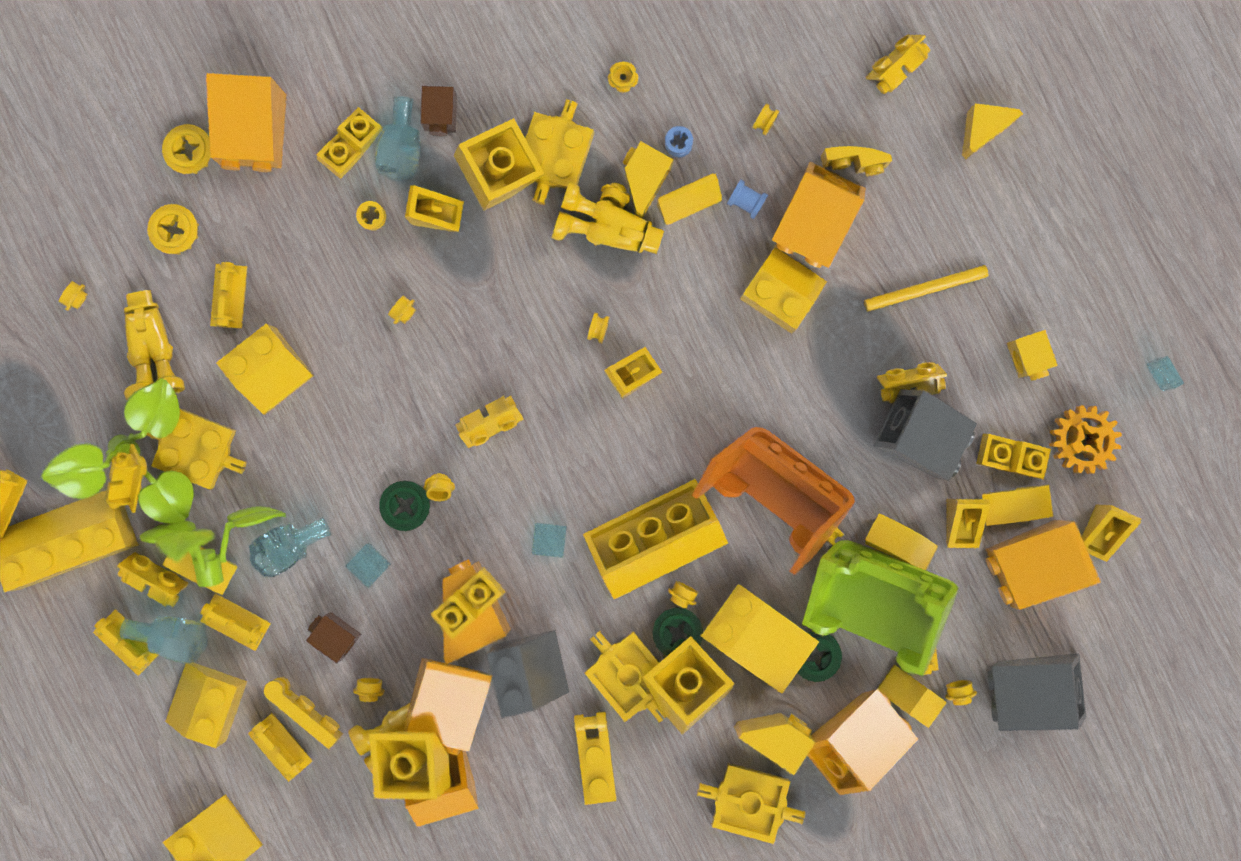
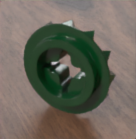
M398 481L388 486L383 492L379 503L380 514L385 523L391 528L399 531H410L421 526L430 514V499L426 496L424 488L415 482ZM396 495L403 500H408L415 496L413 503L410 505L414 516L406 511L395 515L401 506Z
M680 607L665 610L655 620L652 632L653 640L661 653L668 656L687 640L686 638L679 637L671 645L672 633L666 628V625L677 628L679 624H682L683 620L685 621L683 632L687 637L691 636L701 645L703 627L699 618L692 611Z
M808 631L809 635L819 641L816 646L817 650L829 651V653H825L824 656L820 657V669L813 660H806L798 674L812 682L828 680L840 668L842 662L840 645L830 634L823 636L813 631Z

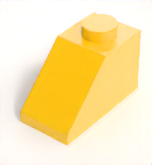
M640 141L636 149L631 147L623 160V164L626 165L625 178L635 214L641 218L645 216L672 169L674 159Z

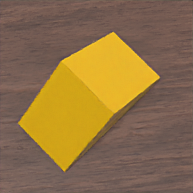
M975 103L967 111L962 156L965 159L969 158L1023 115L1021 110Z
M410 185L405 218L414 226L459 232L464 201Z
M643 347L611 365L604 372L623 400L660 375L662 370L647 348Z
M946 499L947 548H979L990 507L989 499Z
M1096 504L1082 535L1088 553L1107 562L1139 526L1141 518L1112 505Z
M895 664L877 688L891 702L928 728L947 703Z

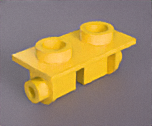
M910 34L903 36L894 45L896 49L888 56L878 59L872 66L873 70L865 78L867 80H878L879 83L876 87L882 94L894 91L907 78L901 69L902 66L909 73H912L928 58L930 48L922 42L926 36Z
M230 262L215 264L210 326L242 329L247 266L234 265V263Z
M932 362L921 363L917 365V368L908 370L900 368L888 370L886 374L877 376L878 381L884 387V389H881L883 402L889 401V403H894L900 389L911 390L913 387L916 390H924L931 395L940 394L941 390L946 389L944 377H947V373L939 364Z
M511 395L507 398L502 396L485 405L489 414L485 418L480 409L459 419L460 422L455 424L459 432V437L468 448L482 445L491 436L501 431L511 430L518 422L524 420Z
M130 444L129 454L120 452L112 458L109 474L111 482H108L105 501L110 508L116 509L122 505H128L132 513L136 512L138 494L142 489V477L147 472L145 458L139 455L134 444Z
M6 469V471L0 470V539L3 538L11 522L13 513L28 481L9 469Z
M136 552L132 553L117 566L120 568L117 575L121 577V582L140 592L145 590L146 585L151 586L147 596L161 603L164 607L168 605L174 607L180 597L177 594L189 584L179 578L174 572L165 570L153 563L148 557L139 555Z
M217 593L214 594L209 604L206 603L200 612L203 615L200 622L254 651L259 647L271 624Z
M116 609L106 619L103 617L94 625L96 629L93 633L137 676L161 653Z
M273 713L258 723L248 733L250 738L288 782L313 761Z

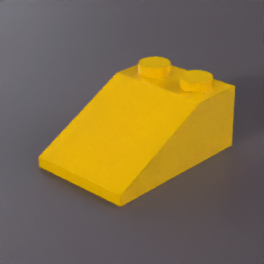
M740 584L736 586L701 635L713 646L781 694H783L819 643L814 637Z

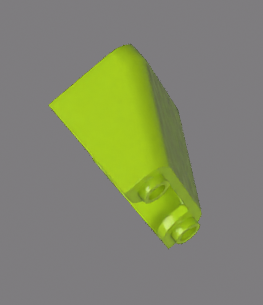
M841 540L833 545L820 559L802 625L811 628L814 633L823 636L834 633L839 628L898 652L896 661L903 671L923 676L928 669L954 604L958 586L944 577L853 541Z

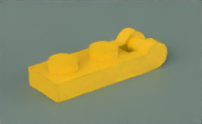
M277 677L265 685L264 695L326 748L330 749L341 738L343 733L338 730L340 728L339 724L327 715L323 717L315 711V705L310 699L303 695L297 696L291 691L290 682L287 678Z
M606 711L597 712L596 716L584 717V714L574 715L585 805L616 801ZM598 729L599 736L587 738L586 730Z

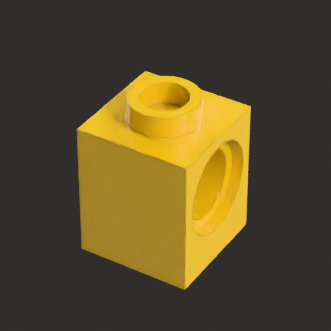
M1046 330L1007 343L1019 378L1029 376L1030 380L1034 381L1050 375L1048 369L1058 366Z

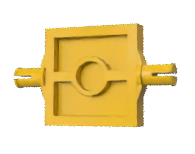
M565 100L560 117H551L537 112L533 114L525 139L544 172V176L535 181L538 185L532 201L545 205L550 187L566 189L569 182L578 185L595 132L591 128L577 125L572 121L578 103Z
M181 408L178 424L169 435L163 438H156L149 432L146 435L158 440V449L152 462V467L164 472H181L190 482L209 490L214 488L219 474L225 468L242 474L245 470L242 467H246L247 462L230 456V445L236 430Z
M599 630L595 633L597 638L593 635L589 640L593 642L601 654L598 660L584 672L585 675L624 722L637 712L645 709L652 713L658 723L663 721V717L666 718V716L660 710L643 680V677L660 662L634 631L620 642L611 645Z
M727 763L724 778L718 788L699 783L697 796L715 800V812L711 825L716 829L774 844L778 828L784 819L802 825L804 822L803 818H805V811L787 807L786 797L790 786V780L787 778Z

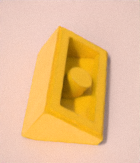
M716 173L707 175L658 197L657 207L664 223L670 225L719 203L722 200V195Z

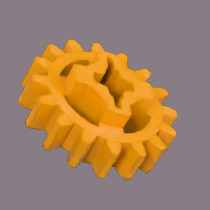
M1082 405L1076 406L1075 412L1071 409L1065 410L1064 416L1066 419H1055V423L1059 428L1050 430L1049 433L1056 436V441L1049 443V447L1058 448V452L1053 457L1055 459H1065L1062 464L1063 468L1073 466L1074 473H1082L1085 468L1087 474H1093L1096 467L1099 470L1107 469L1105 460L1115 461L1117 459L1112 454V451L1121 449L1122 446L1115 443V438L1121 437L1122 433L1113 431V427L1118 422L1116 420H1106L1109 415L1108 411H1101L1097 414V406H1089L1086 411V408ZM1082 418L1092 420L1097 425L1089 426ZM1067 432H1069L1068 439H1067V442H1066V435H1067ZM1084 434L1089 436V439L1086 440L1087 445H1083L1081 442L1085 438ZM1082 453L1089 461L1080 460L1073 455Z

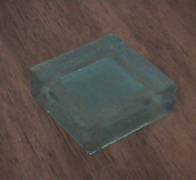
M1168 356L1156 358L1147 363V368L1162 391L1176 389L1184 384Z
M535 523L532 554L563 558L567 526Z
M367 543L345 567L369 588L392 564L370 543Z

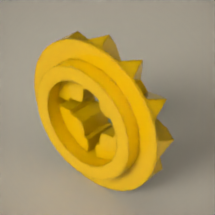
M183 124L173 128L168 132L162 144V154L165 162L171 169L183 175L198 174V171L208 167L210 160L208 134L200 127L192 124ZM185 140L193 147L198 146L192 151V160L187 155L180 154L181 151L185 150Z
M177 204L164 205L151 215L147 227L148 237L153 246L159 251L166 254L180 255L181 252L191 249L194 241L198 239L199 224L193 213L187 208ZM178 221L177 227L182 229L184 234H174L173 238H170L171 233L163 228V225L167 227L174 226L175 222Z

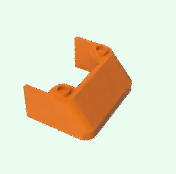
M761 427L751 428L713 457L692 494L695 499H698L712 487L725 497H739L746 492L791 526L794 530L789 536V542L793 549L800 554L790 569V572L794 575L818 553L855 503L853 494L847 488L773 433Z

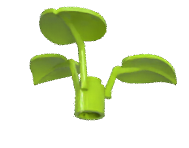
M160 378L154 383L137 390L129 397L124 407L125 420L132 429L141 432L137 434L130 433L129 436L120 434L111 438L104 462L103 453L99 447L86 443L77 444L57 455L42 472V479L72 498L83 499L95 495L102 489L106 481L103 469L110 466L112 458L117 453L124 452L129 454L130 444H134L140 455V447L135 442L136 440L144 438L148 432L156 438H163L175 429L179 421L180 408L178 398L171 385L165 379ZM147 471L146 475L143 476L151 484L142 488L138 494L139 505L143 512L156 521L168 524L181 522L188 518L194 497V490L190 480L184 474L177 471L163 472L155 479Z
M254 506L229 514L227 516V521L229 522L224 527L219 554H216L215 549L200 550L199 547L214 539V532L208 529L196 530V525L186 520L173 524H160L141 533L140 540L156 544L162 553L176 562H179L190 552L197 585L200 587H210L224 581L221 563L227 562L226 550L232 528L248 527L280 516L286 518V513L270 507Z

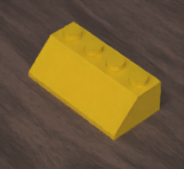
M696 479L583 534L599 573L614 600L728 544L719 520L705 495L703 494L698 499L692 496L698 485Z
M105 490L91 497L78 500L7 527L3 538L0 539V582L4 592L24 589L139 546L125 506L122 505L116 509L110 508L105 501L107 491Z

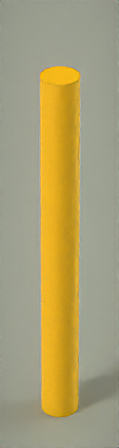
M982 265L865 299L864 305L867 312L986 278L989 276L986 265Z

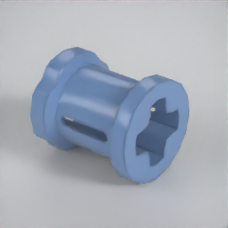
M741 179L729 198L727 205H736L750 213V218L755 219L768 194L757 193L747 187L745 181Z

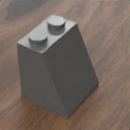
M900 389L873 446L937 479L950 481L961 467L960 459L964 450L974 440V429L977 423L924 390Z
M555 630L496 643L487 652L501 718L535 711L569 693Z
M1080 654L997 661L992 666V670L988 671L989 688L994 690L996 701L992 702L991 705L992 719L994 722H998L999 731L1079 730L1087 717Z

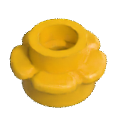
M629 62L613 64L608 75L609 85L612 88L615 87L618 92L625 93L630 91V88L635 87L638 83L639 77L635 72V66ZM625 75L626 79L622 80L620 76Z
M605 184L601 188L600 201L610 200L614 206L621 209L630 202V195L622 184Z
M72 281L63 291L58 302L66 306V311H69L72 307L78 310L88 296L84 292L85 285H79Z
M403 295L391 308L388 316L394 320L393 323L395 325L400 321L406 324L416 312V309L412 307L415 302L414 299L410 301Z
M441 473L433 474L425 480L424 484L426 496L433 501L448 500L455 489V484L451 482V479Z
M676 581L673 588L668 589V592L672 595L670 600L678 606L687 608L689 604L696 605L695 598L698 591L692 587Z
M378 678L357 679V686L353 689V693L359 696L360 701L376 702L378 697L382 696L385 692L382 688L383 681Z
M970 680L953 681L946 685L947 694L945 698L953 701V705L956 706L971 703L972 697L977 695V691L973 689Z

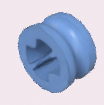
M682 126L671 128L665 138L666 151L676 158L685 157L690 153L693 145V136L689 129ZM680 135V139L683 136L687 139L684 141V148L678 149V145L675 147L671 145L674 142V136Z

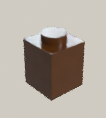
M422 86L420 124L424 131H429V135L447 136L448 132H456L457 94L454 87Z
M330 612L323 617L318 615L308 628L311 634L306 642L337 664L345 658L361 636V633Z

